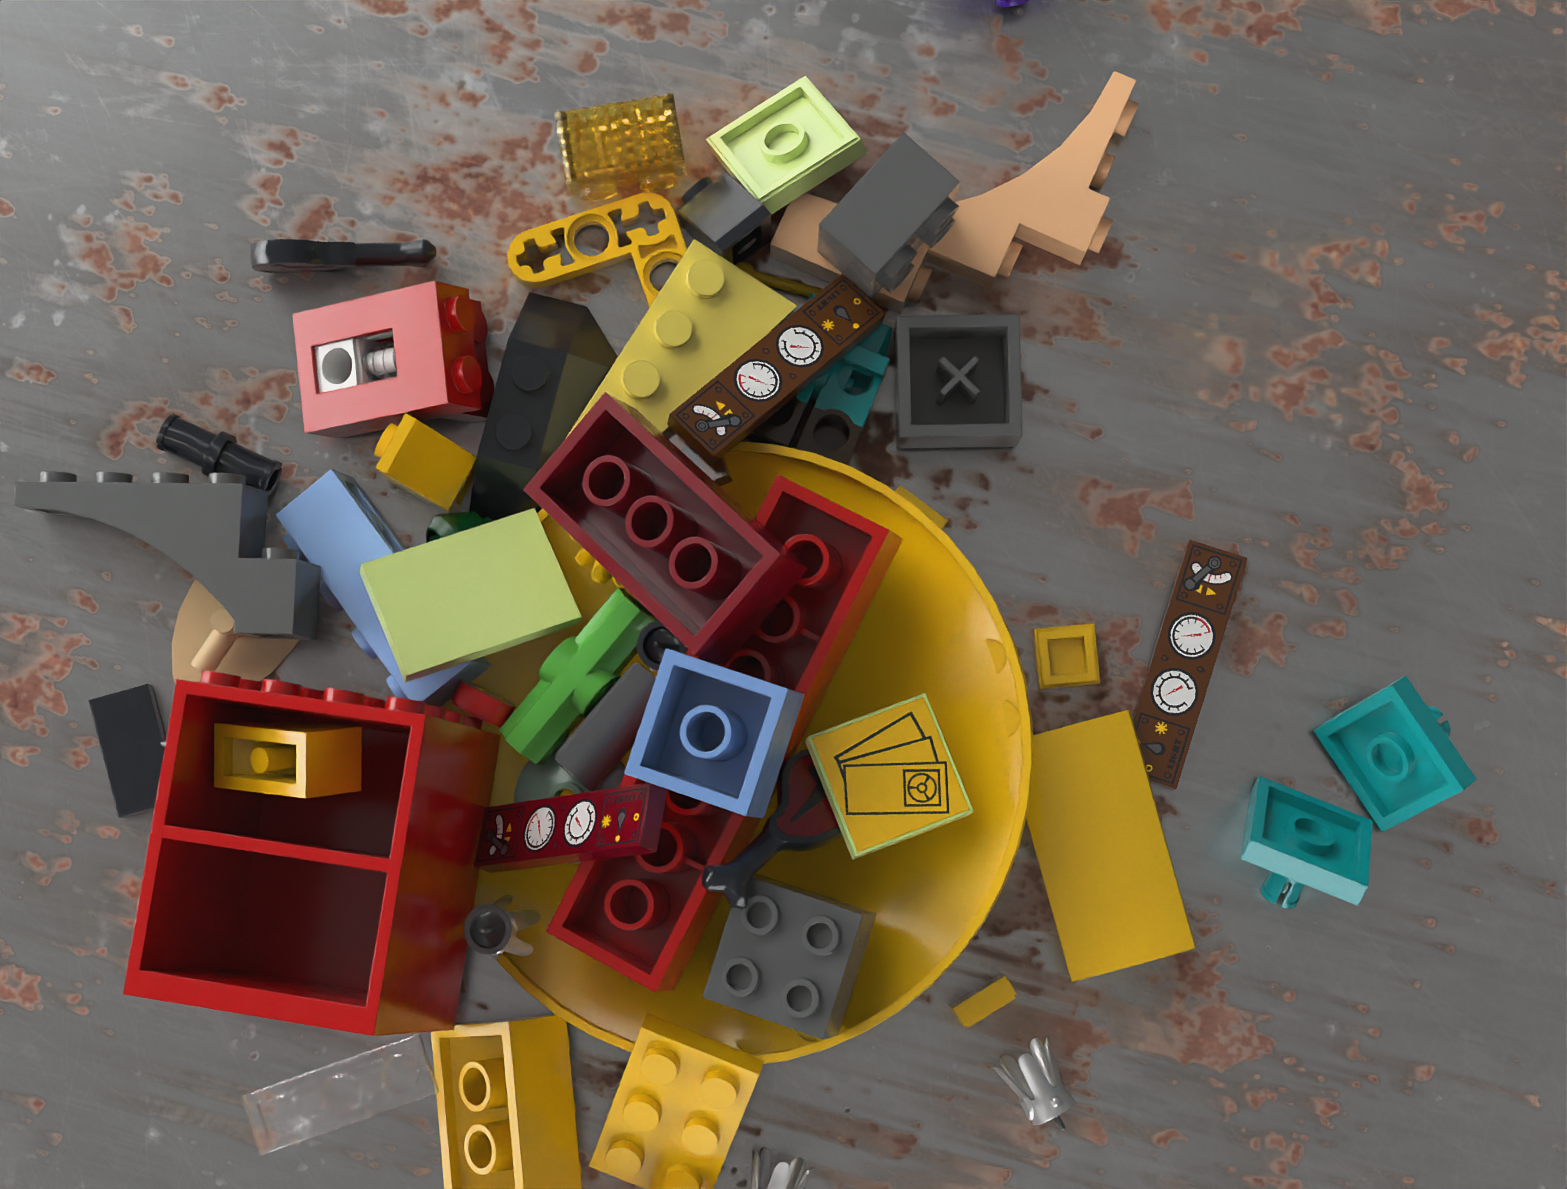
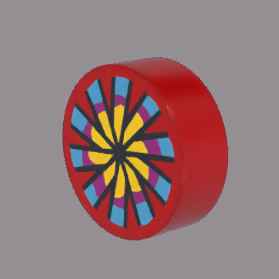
M460 679L451 697L452 704L500 728L516 708L514 704L463 679Z

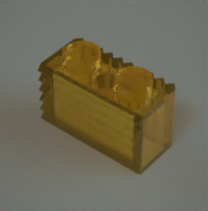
M667 93L662 96L655 95L650 98L643 97L638 100L631 99L626 102L619 101L614 104L607 103L602 106L594 105L590 108L582 107L580 109H570L554 113L565 182L569 195L580 193L581 199L584 201H598L615 196L617 194L616 187L640 183L642 191H659L675 186V177L687 176L673 94Z

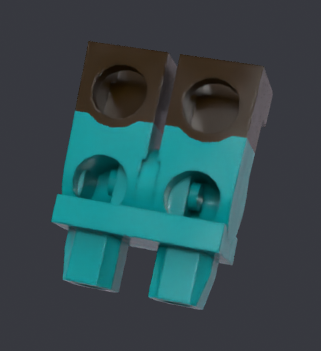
M812 294L807 300V302L810 299H812L816 294ZM882 323L881 326L774 413L744 440L752 443L775 444L791 448L812 399L816 403L795 449L812 452L850 466L860 436L888 369L890 359L886 356L892 328Z

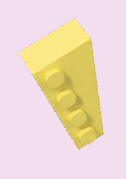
M694 239L569 434L604 392L637 409L662 434H665L670 429L667 422L672 411L786 320L797 305Z

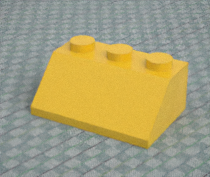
M557 1015L524 1016L455 1023L454 1030L431 1032L444 1189H582V1171L579 1161L575 1118L576 1105L573 1096L567 1021Z

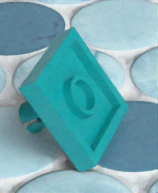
M1406 675L1330 718L1313 730L1382 832L1465 790L1477 780L1448 738L1451 732L1449 722L1446 720L1441 724L1438 723L1437 719L1443 716V713L1436 707L1425 704Z
M1258 776L1249 795L1241 859L1271 871L1267 879L1264 880L1260 890L1263 897L1273 904L1276 903L1282 891L1285 895L1281 901V907L1288 909L1296 907L1300 899L1299 896L1304 886L1307 885L1358 906L1369 884L1373 820Z

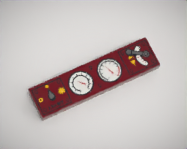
M651 783L485 807L474 867L489 873L655 853L658 848L667 789Z

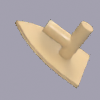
M195 579L178 611L172 639V675L174 683L176 685V679L200 682L202 670L241 676V679L261 682L276 671L293 651L300 639H259L234 633L235 620L224 606Z

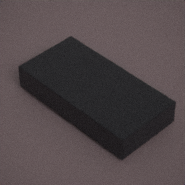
M145 684L88 700L118 818H126L154 810L165 746H162L160 742L166 741L152 685Z

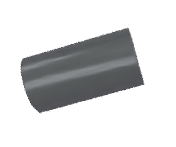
M638 662L628 668L555 753V760L558 765L589 791L597 789L634 745L656 679Z

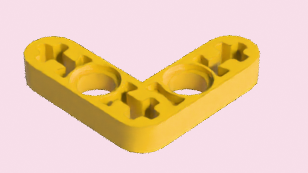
M647 192L526 230L517 235L510 243L507 258L508 265L515 279L522 285L534 289L544 288L633 259L650 308L659 294V291L650 282L652 271L661 263L671 262L678 264L687 248L674 209L669 201L659 194ZM645 208H650L654 216H665L666 219L658 223L659 233L648 236L644 228L628 231L626 236L630 244L620 247L617 228L611 218L621 215L624 228L640 221L639 211ZM586 226H600L609 235L608 247L599 255H584L575 246L576 235ZM564 234L567 252L574 263L563 266L561 254H557L543 261L545 270L540 273H533L529 265L519 266V262L527 258L526 248L537 245L541 253L557 250L559 248L554 237Z

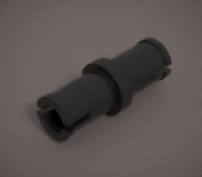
M172 413L165 419L156 439V443H158L156 447L158 449L168 451L202 467V473L208 477L210 473L246 476V485L266 491L268 496L273 492L282 473L281 462L271 460L236 444V437L224 431L214 434Z

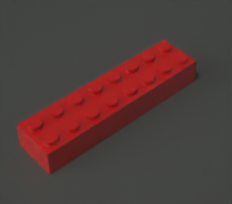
M778 474L755 520L808 569L727 664L722 666L805 694L770 801L777 789V782L782 767L795 754L903 541L901 537L889 529ZM689 649L686 653V655L719 665L717 663L711 662L709 660L694 655ZM624 775L619 787L649 782ZM667 789L657 851L655 853L580 862L545 932L655 993L675 990L723 895L721 892H708L703 888V869L708 865L727 864L748 846L762 818L744 816Z

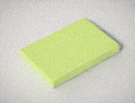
M535 508L362 563L359 571L405 683L577 625L582 617Z

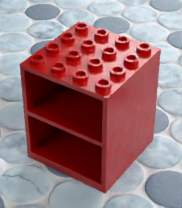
M202 670L200 682L176 679L123 995L370 1036L454 1030L468 944L464 936V923L474 907L479 869L474 867L485 807L490 806L501 735L481 730L483 720L465 716L464 713L447 711L443 707L426 705V702L387 697L385 702L384 699L364 696L363 693L333 688H325L322 691L305 688L295 683L263 679V682L241 679V676L204 670ZM321 722L362 727L361 791L313 798H298L214 787V723Z

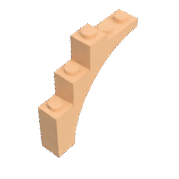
M1114 71L1091 112L1060 147L1023 175L982 195L956 201L955 203L959 205V208L952 217L955 223L946 235L933 248L923 243L916 250L918 253L911 262L915 266L905 280L892 293H889L883 287L871 301L898 314L902 313L908 299L919 303L933 271L923 266L925 261L991 290L997 274L1009 278L1023 245L1013 241L1014 237L1078 265L1081 264L1087 249L1099 253L1113 223L1112 219L1103 216L1110 198L1088 188L1090 185L1101 190L1115 159L1114 156L1105 153L1113 132L1125 136L1139 103L1128 99L1136 80ZM804 193L790 202L770 243V257L828 283L834 281L842 273L819 254L817 248L819 224L838 203L808 193Z

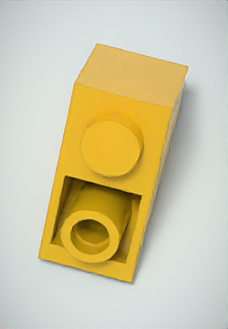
M406 413L398 426L393 423L387 426L377 443L374 456L380 458L375 468L391 485L444 513L459 512L473 485L476 464L475 455Z

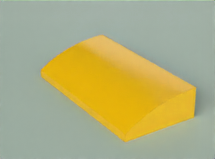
M1130 710L1033 735L1034 764L1030 803L1026 819L1071 982L1195 949L1196 943Z

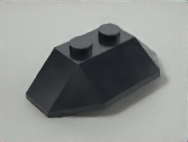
M529 292L507 341L476 457L469 511L477 513L482 519L489 517L495 521L535 508L537 513L543 509L523 489L566 439L618 358L587 306Z

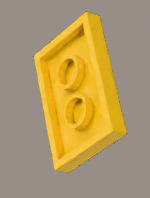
M647 1013L589 1167L644 1189H713L764 1061L752 1054Z

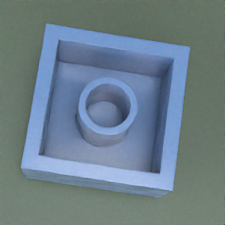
M666 648L624 774L744 816L764 818L805 694Z

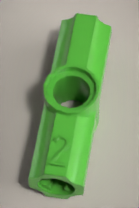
M617 588L578 636H571L564 640L544 661L538 674L541 680L499 729L505 740L517 752L530 759L536 765H544L583 717L586 718L621 678L619 674L638 653L637 640L639 634L644 627L654 621H658V619L637 599L625 590Z

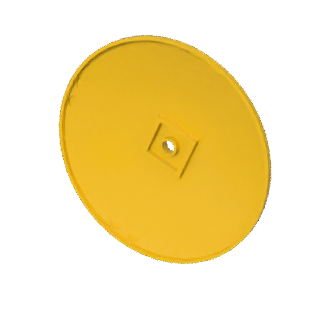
M740 442L724 455L733 481L721 486V488L754 519L778 474L889 529L903 539L795 754L801 750L808 749L805 743L808 736L926 693L974 812L958 820L853 860L843 836L824 847L811 851H779L756 873L877 914L839 1035L823 1040L702 997L731 909V905L724 894L675 990L656 993L545 932L579 864L567 863L495 873L479 869L473 909L482 904H493L500 897L509 894L513 896V899L505 908L507 911L533 909L540 914V920L537 924L516 932V937L533 946L532 954L519 956L503 952L500 954L499 959H495L526 992L555 1015L585 1033L632 1052L646 1014L649 1013L752 1054L763 1060L764 1064L787 1061L826 1050L867 1032L900 1012L925 992L963 953L987 919L1001 893L1020 846L1030 803L1034 764L1033 725L1026 679L1015 642L1000 608L976 568L939 526L918 507L887 485L851 466L812 452L785 446ZM544 509L537 513L582 617L577 625L485 656L491 666L471 683L511 702L516 706L515 710L541 680L538 676L539 670L552 651L567 638L575 635L578 636L594 614L599 611L609 596L617 589L612 578L605 584L592 580L593 565L584 567L575 560V556L583 547L578 542L571 540L570 534ZM638 653L633 657V659L619 674L622 677V675L628 670V668L632 664H636L638 662L655 678L657 676V672L651 671L650 668L642 662ZM451 699L441 706L446 708L447 711L464 713L465 716L474 717L452 704L453 701ZM583 717V718L581 719V721H580V722L575 726V728L570 732V734L568 735V737L566 738V740L573 734V732L580 726V724H581L586 718ZM483 721L481 730L501 735L489 807L514 803V792L518 778L530 759L517 752L505 740L499 731L500 727ZM633 746L620 760L625 767L627 766ZM567 789L563 791L560 796L571 795L575 793L572 790ZM777 789L767 807L764 818L759 822L749 844L761 833L767 819L775 812L777 808Z

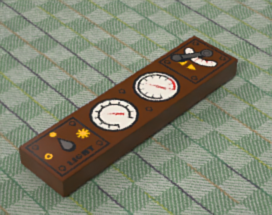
M841 274L669 414L667 425L712 466L881 326L885 313Z
M1189 540L1186 543L1132 717L1150 782L1172 790L1177 789L1247 562L1246 557L1193 540Z

